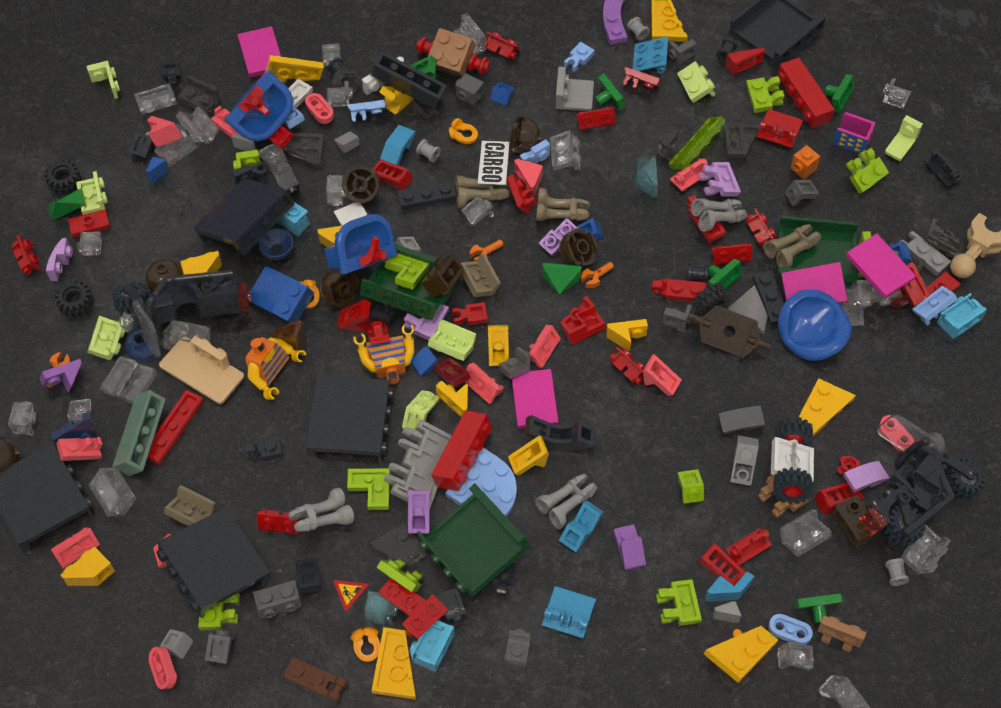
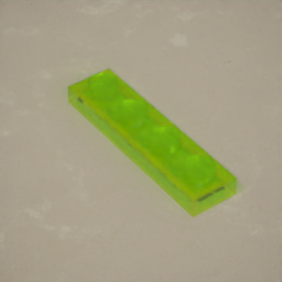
M723 116L710 117L671 160L669 166L672 170H684L689 167L690 162L701 153L703 147L709 144L711 138L721 130V127L726 122Z

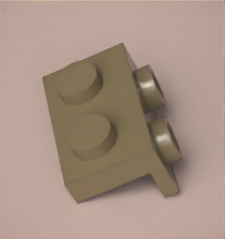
M481 254L477 261L460 263L464 268L461 274L473 297L494 295L500 285V281L485 254Z
M180 485L177 489V496L164 508V514L190 526L212 515L215 511V502Z

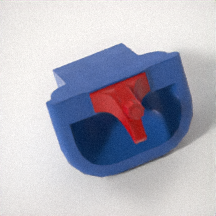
M267 70L232 107V111L224 121L241 136L250 141L259 142L266 140L278 130L292 112L294 102L292 93L283 82Z
M369 214L347 222L335 234V244L324 248L328 267L339 268L341 274L370 266L397 255L390 223L385 217L378 214Z

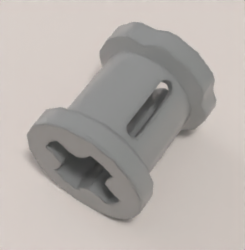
M634 17L627 24L628 30L633 31L636 39L639 41L645 39L650 33V29L641 23L639 17Z
M423 139L418 144L416 152L418 155H424L429 158L430 162H435L440 155L441 149L438 146L430 145L427 140Z
M901 558L892 559L885 563L886 568L889 570L891 578L889 583L891 586H900L909 582V577L905 575L903 567L904 560Z

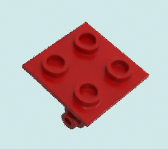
M768 109L764 120L760 123L757 137L792 148L803 120Z

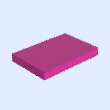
M272 26L237 34L250 78L265 73L270 55L281 57Z
M878 234L870 237L846 254V257L884 299L913 281L916 277Z
M840 262L781 273L786 301L793 294L806 289L823 291L832 296L837 302L847 301Z
M551 369L530 371L511 378L517 428L525 429L526 417L530 415L558 425Z

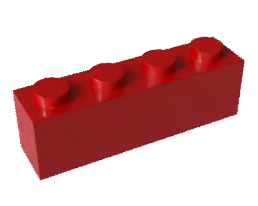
M800 58L780 64L777 73L780 83L784 85L787 94L794 100L795 106L803 113L805 121L809 122L812 128L832 121L835 109Z
M465 410L431 473L437 487L459 491L462 484L466 482L467 475L475 464V459L483 449L487 436L492 431V424L487 414Z

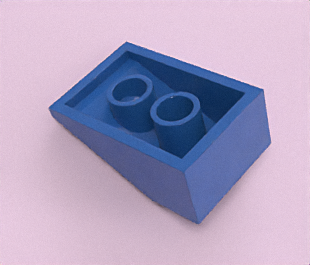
M265 266L246 300L291 323L300 319L314 292L304 284Z

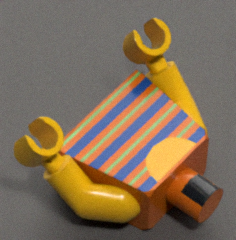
M403 325L402 332L406 338L403 335L392 337L390 342L370 345V342H368L364 346L366 341L365 335L361 333L363 339L361 343H358L354 336L353 342L359 347L357 350L362 364L370 372L376 373L378 378L387 377V380H390V384L398 383L400 381L399 374L406 372L405 367L410 365L415 353L414 338L411 336L414 332L413 325H411L412 331L410 333L404 331L405 326Z
M263 337L255 338L251 341L252 349L245 358L248 366V379L260 391H264L263 396L266 400H273L274 397L271 393L279 395V390L275 387L269 388L268 386L288 361V355H291L294 362H303L298 359V354L306 356V352L303 350H293V346L281 339L272 337L269 339Z

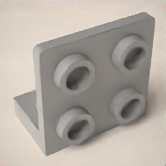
M558 67L555 109L592 111L594 81L569 79V75H565L566 67Z

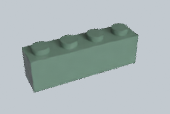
M151 390L135 396L112 468L128 476L143 471L166 400L165 398Z

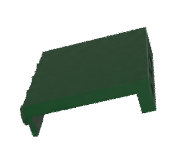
M781 216L778 239L790 235L796 228L807 224L813 227L808 236L818 232L821 235V239L811 249L796 254L793 257L791 268L779 267L777 265V284L783 285L781 273L840 262L845 290L855 291L858 274H856V267L846 257V254L856 247L858 223ZM796 241L793 242V243H791V244H789V245H787V246L784 247V248H788V247H790V246L796 244Z
M395 244L398 254L429 263L428 270L433 267L432 263L437 259L436 257ZM385 259L368 280H361L360 296L433 321L460 282V276L447 294L432 298L421 283L426 275L422 277L413 290L395 284V277L399 273L386 269L385 263L387 259Z
M475 483L468 488L472 495L429 533L423 536L419 531L417 532L422 539L419 541L420 545L426 552L429 550L433 552L431 555L433 560L438 565L442 563L445 566L443 569L445 574L450 579L455 577L457 580L455 585L463 594L467 591L471 597L477 594L531 547L524 535Z

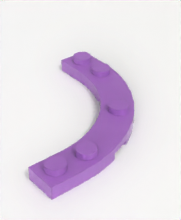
M605 0L603 25L610 45L627 42V34L621 20V7L625 0Z

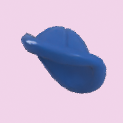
M816 289L801 290L789 297L782 306L778 318L779 333L784 344L797 356L810 361L826 359L838 353L848 342L852 331L851 322L841 305L832 296Z

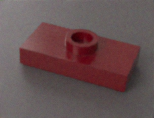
M451 357L433 367L435 372L454 388L471 378L469 372Z

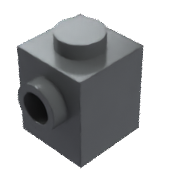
M465 73L455 84L456 97L475 106L484 94V82Z

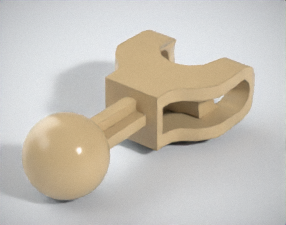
M981 213L973 219L967 231V239L969 241L967 249L969 250L965 254L956 255L950 263L952 273L958 278H968L975 272V260L978 256L984 258L986 254H995L1001 251V231H989L984 224L987 217Z

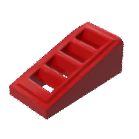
M757 48L730 53L726 57L725 65L732 75L762 63L765 49Z
M381 159L373 168L381 181L398 190L406 189L413 180L409 169Z
M847 482L819 490L815 496V502L823 515L833 512L835 505L851 498L847 489L852 494V497L857 495L860 500H863L864 497L860 491L854 493Z
M715 543L697 560L717 578L721 576L733 586L746 573ZM713 554L716 557L711 561L709 558ZM721 560L722 563L717 567L715 564ZM726 565L730 567L725 573L722 572ZM734 570L736 574L732 579H730L728 576Z

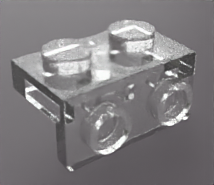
M170 84L134 94L141 114L177 104Z
M197 107L193 114L179 111L176 115L181 127L187 130L190 138L196 142L201 141L210 144L219 132V128L201 107Z
M814 509L780 528L782 544L797 557L832 537L831 530L818 520L817 511Z
M922 525L926 526V530L923 531L924 535L908 546L901 556V559L918 575L931 573L937 568L938 560L947 552V546L951 541L948 537L940 538L927 525Z

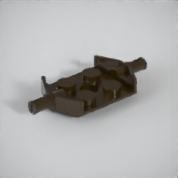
M715 305L704 316L690 312L687 320L700 325L702 343L741 358L747 356L756 347L767 351L771 349L769 347L772 346V343L763 341L759 337L757 320ZM729 325L735 328L734 335L730 337L723 333L724 328Z

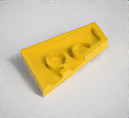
M651 0L652 40L668 37V41L687 42L688 36L682 29V23L678 20L672 1Z
M270 55L265 72L269 70L281 82H286V79H300L301 81L320 80L324 66L323 62Z
M818 379L799 417L802 418V421L806 419L808 423L812 424L814 436L836 414L838 415L848 403H851L856 395Z
M759 626L706 649L704 655L739 683L776 645L778 639L765 628Z
M383 627L371 690L373 694L416 700L405 630Z

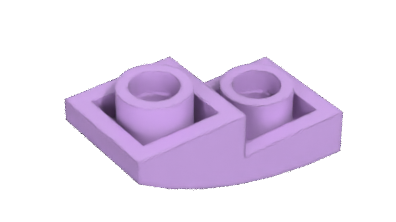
M566 218L555 231L551 229L539 244L553 256L559 252V244L563 236L577 227Z
M62 238L58 242L48 260L46 272L50 281H58L59 273H62L63 270L62 265H68L69 257L73 255L72 246H69L67 238Z
M879 461L861 465L844 472L843 475L854 493L868 486L872 488L890 478Z

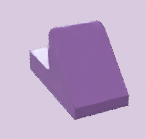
M81 359L43 371L40 376L42 386L48 384L53 386L62 380L69 393L81 366Z
M408 490V533H417L418 531L420 533H429L430 490Z
M634 524L614 529L613 533L624 569L630 570L646 566L642 538L638 537Z

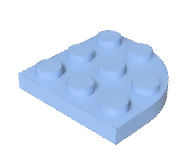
M483 448L475 459V464L471 467L466 482L462 484L460 490L448 489L446 497L461 505L472 495L468 488L475 483L507 517L516 501L517 487L514 474L503 460Z

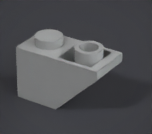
M744 436L737 437L730 482L751 486L759 447L758 439Z

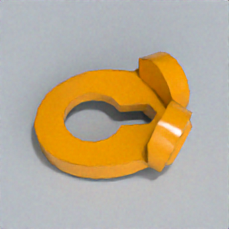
M460 118L455 119L451 127H449L450 137L460 143L472 144L478 138L476 128L470 124L463 123V120ZM469 130L472 132V135L464 137L462 133L457 131Z
M312 280L300 281V283L309 287L314 292V300L308 303L306 309L316 307L320 299L319 290L316 287L317 283Z
M364 627V629H357L350 637L354 642L355 654L364 662H371L378 657L380 642L377 637L379 631L376 628ZM364 635L368 636L369 642L374 646V651L371 655H364L361 651V646L364 644L362 639Z

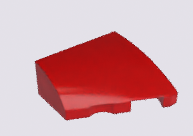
M588 296L583 297V303L578 308L574 307L570 315L560 322L571 345L606 329L605 322L596 312L595 305Z

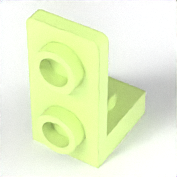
M108 61L88 65L87 70L91 82L109 79L114 98L117 99V92L120 91L118 81L113 79L117 78L114 67L110 68Z
M906 115L898 134L886 148L885 154L901 161L917 140L923 123Z
M422 390L406 407L402 428L408 427L415 430L419 420L426 422L427 414L438 403L440 397L430 391Z

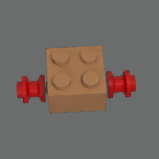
M439 28L432 43L427 42V38L423 37L416 44L418 54L422 55L425 52L428 53V57L433 56L436 58V70L460 78L464 76L467 68L471 72L474 69L479 70L480 75H484V73L489 71L490 62H488V58L484 57L481 60L478 59L477 54H473L476 45L472 38Z

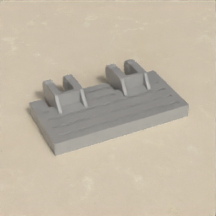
M419 420L415 430L405 427L402 432L408 438L416 441L417 444L406 439H400L398 442L399 446L407 450L401 465L409 468V470L396 463H390L389 470L403 477V480L387 474L384 481L393 486L391 494L407 502L408 490H430V509L438 488L431 473L452 435L423 420Z

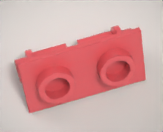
M698 159L686 169L678 172L670 180L681 191H684L700 180L698 174L699 172H704L703 166L708 164L706 159Z

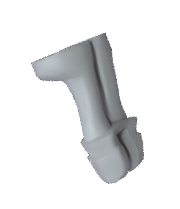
M698 198L694 199L691 204L692 214L700 216L698 225L703 232L712 230L715 222L718 221L734 223L747 218L746 211L739 210L742 208V203L739 200L727 199L724 202H717Z
M583 473L573 477L561 489L549 495H541L535 499L538 510L544 515L549 513V519L555 528L562 529L567 523L566 515L569 511L587 501L588 498H592L598 487L595 483L589 484L582 491L579 489L588 480L586 474ZM569 494L572 495L570 499L553 508L563 498H565Z
M341 488L332 489L328 499L323 502L304 504L288 513L291 521L306 517V519L294 525L297 532L315 530L316 527L329 524L349 525L354 521L352 508L349 505L344 506L345 495ZM328 511H335V512L330 513V514H327V515H323V516H318V517H316V514H319V513L328 512Z

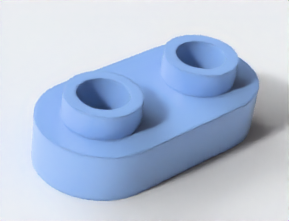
M783 614L774 615L768 625L769 631L773 636L799 646L808 644L813 635L812 629L807 623ZM776 625H781L783 629L778 630ZM797 633H802L804 637L799 638Z

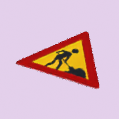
M333 580L345 611L350 608L369 585L366 583Z

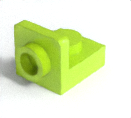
M258 150L236 153V160L233 161L234 170L248 164L252 167L256 163L261 162Z
M699 470L678 472L683 503L703 501L704 484Z

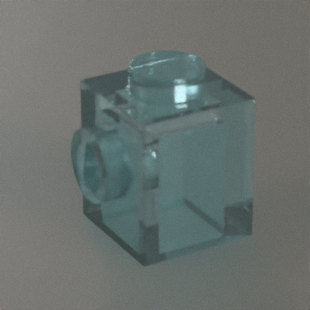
M368 591L364 609L365 619L373 620L377 624L391 623L392 617L397 615L398 608L380 596L378 592Z

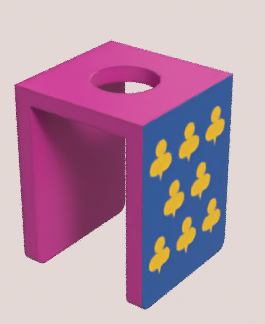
M845 112L841 126L836 130L833 144L860 154L866 150L876 122Z

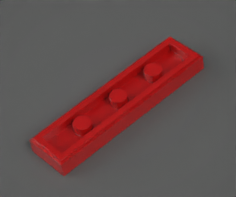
M188 390L183 393L154 435L147 460L161 465L203 404V397Z

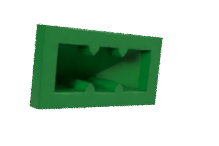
M80 188L49 203L51 219H58L84 206L83 190Z
M543 263L542 277L558 294H561L581 280L582 266Z

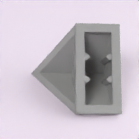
M754 285L729 307V310L757 320L759 333L764 334L768 315Z

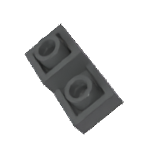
M761 406L719 413L724 434L743 429L748 431L766 426Z

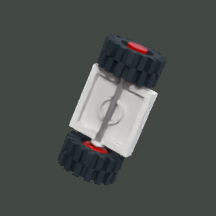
M795 416L791 417L790 420L786 417L784 421L780 420L779 424H776L771 453V474L774 475L773 494L778 500L782 499L784 503L788 501V504H792L793 501L796 504H800V500L802 502H806V499L809 500L810 495L812 496V482L814 480V448H811L813 443V427L811 423H808V420L804 419L802 421L801 417L794 419Z

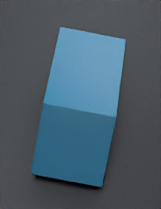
M398 125L386 141L380 159L399 166L405 148L410 149L416 131Z
M588 501L583 502L576 518L567 524L559 541L577 552L595 530L604 512Z
M747 571L735 586L720 576L708 589L705 600L708 602L739 600L752 585L754 576Z

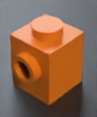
M806 145L794 154L791 169L801 178L806 179L817 170L820 155Z

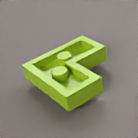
M397 253L396 256L387 259L385 268L399 273L395 277V284L413 290L428 271L429 263Z
M389 468L348 469L347 489L348 491H368V510H389L390 484L385 482L384 478L385 475L390 474Z

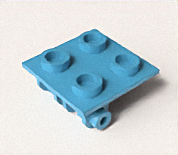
M668 37L635 44L633 70L643 71L655 68L657 73L663 74L666 71Z
M555 586L548 608L545 609L542 626L583 639L596 599Z

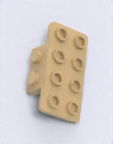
M194 336L191 341L181 338L159 363L162 370L218 404H223L244 379L243 372L229 364L228 355L223 349H216L208 340L200 339L197 336Z

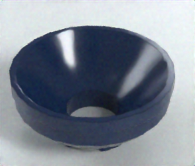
M273 228L258 241V247L265 258L281 260L292 252L293 238L288 231L281 228ZM276 246L283 248L280 253L272 252V249Z
M145 328L132 331L125 340L126 354L130 359L137 362L150 361L161 350V347L155 344ZM139 336L146 337L144 343L138 344L135 342Z

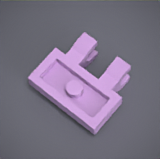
M713 162L711 166H703L704 172H699L700 181L709 180L712 177L715 179L708 182L710 187L704 188L706 196L714 195L717 192H720L721 196H738L740 194V188L729 162Z
M443 305L433 321L423 317L418 319L407 313L404 318L405 328L412 329L411 325H413L415 335L429 340L437 331L440 320H444L449 307Z

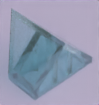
M650 156L635 160L633 183L653 198H657L658 179L656 157Z

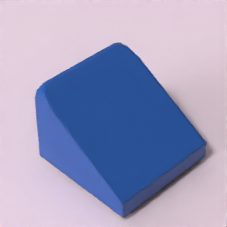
M498 83L492 88L490 100L507 105L515 88Z
M156 157L151 159L146 170L150 183L155 182L168 172L169 169L165 159Z
M594 218L577 226V228H584L583 230L587 233L591 232L596 240L604 238L600 224Z
M901 241L889 246L904 263L912 262L909 247L905 242Z
M426 346L412 358L411 364L418 374L423 376L434 369L433 367L437 365V359Z

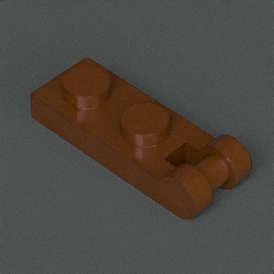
M295 657L292 658L283 674V679L334 703H338L342 689H345L348 684L345 679L336 677ZM329 684L334 685L332 690H327Z

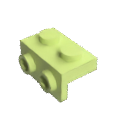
M696 61L677 73L693 103L708 93L712 97L716 95L713 90L715 85L710 78L707 79L706 77L708 75L707 70L703 65L699 66Z
M97 171L93 172L94 178L76 182L77 189L81 188L83 190L85 205L81 207L83 215L106 210L107 196L105 192H102V188H105L103 178L98 177Z
M99 316L87 353L107 360H111L114 354L117 355L121 346L118 343L119 337H123L126 329L123 326L125 319L121 318L119 322Z
M440 320L437 331L429 339L428 347L464 361L473 350L476 333L445 320Z

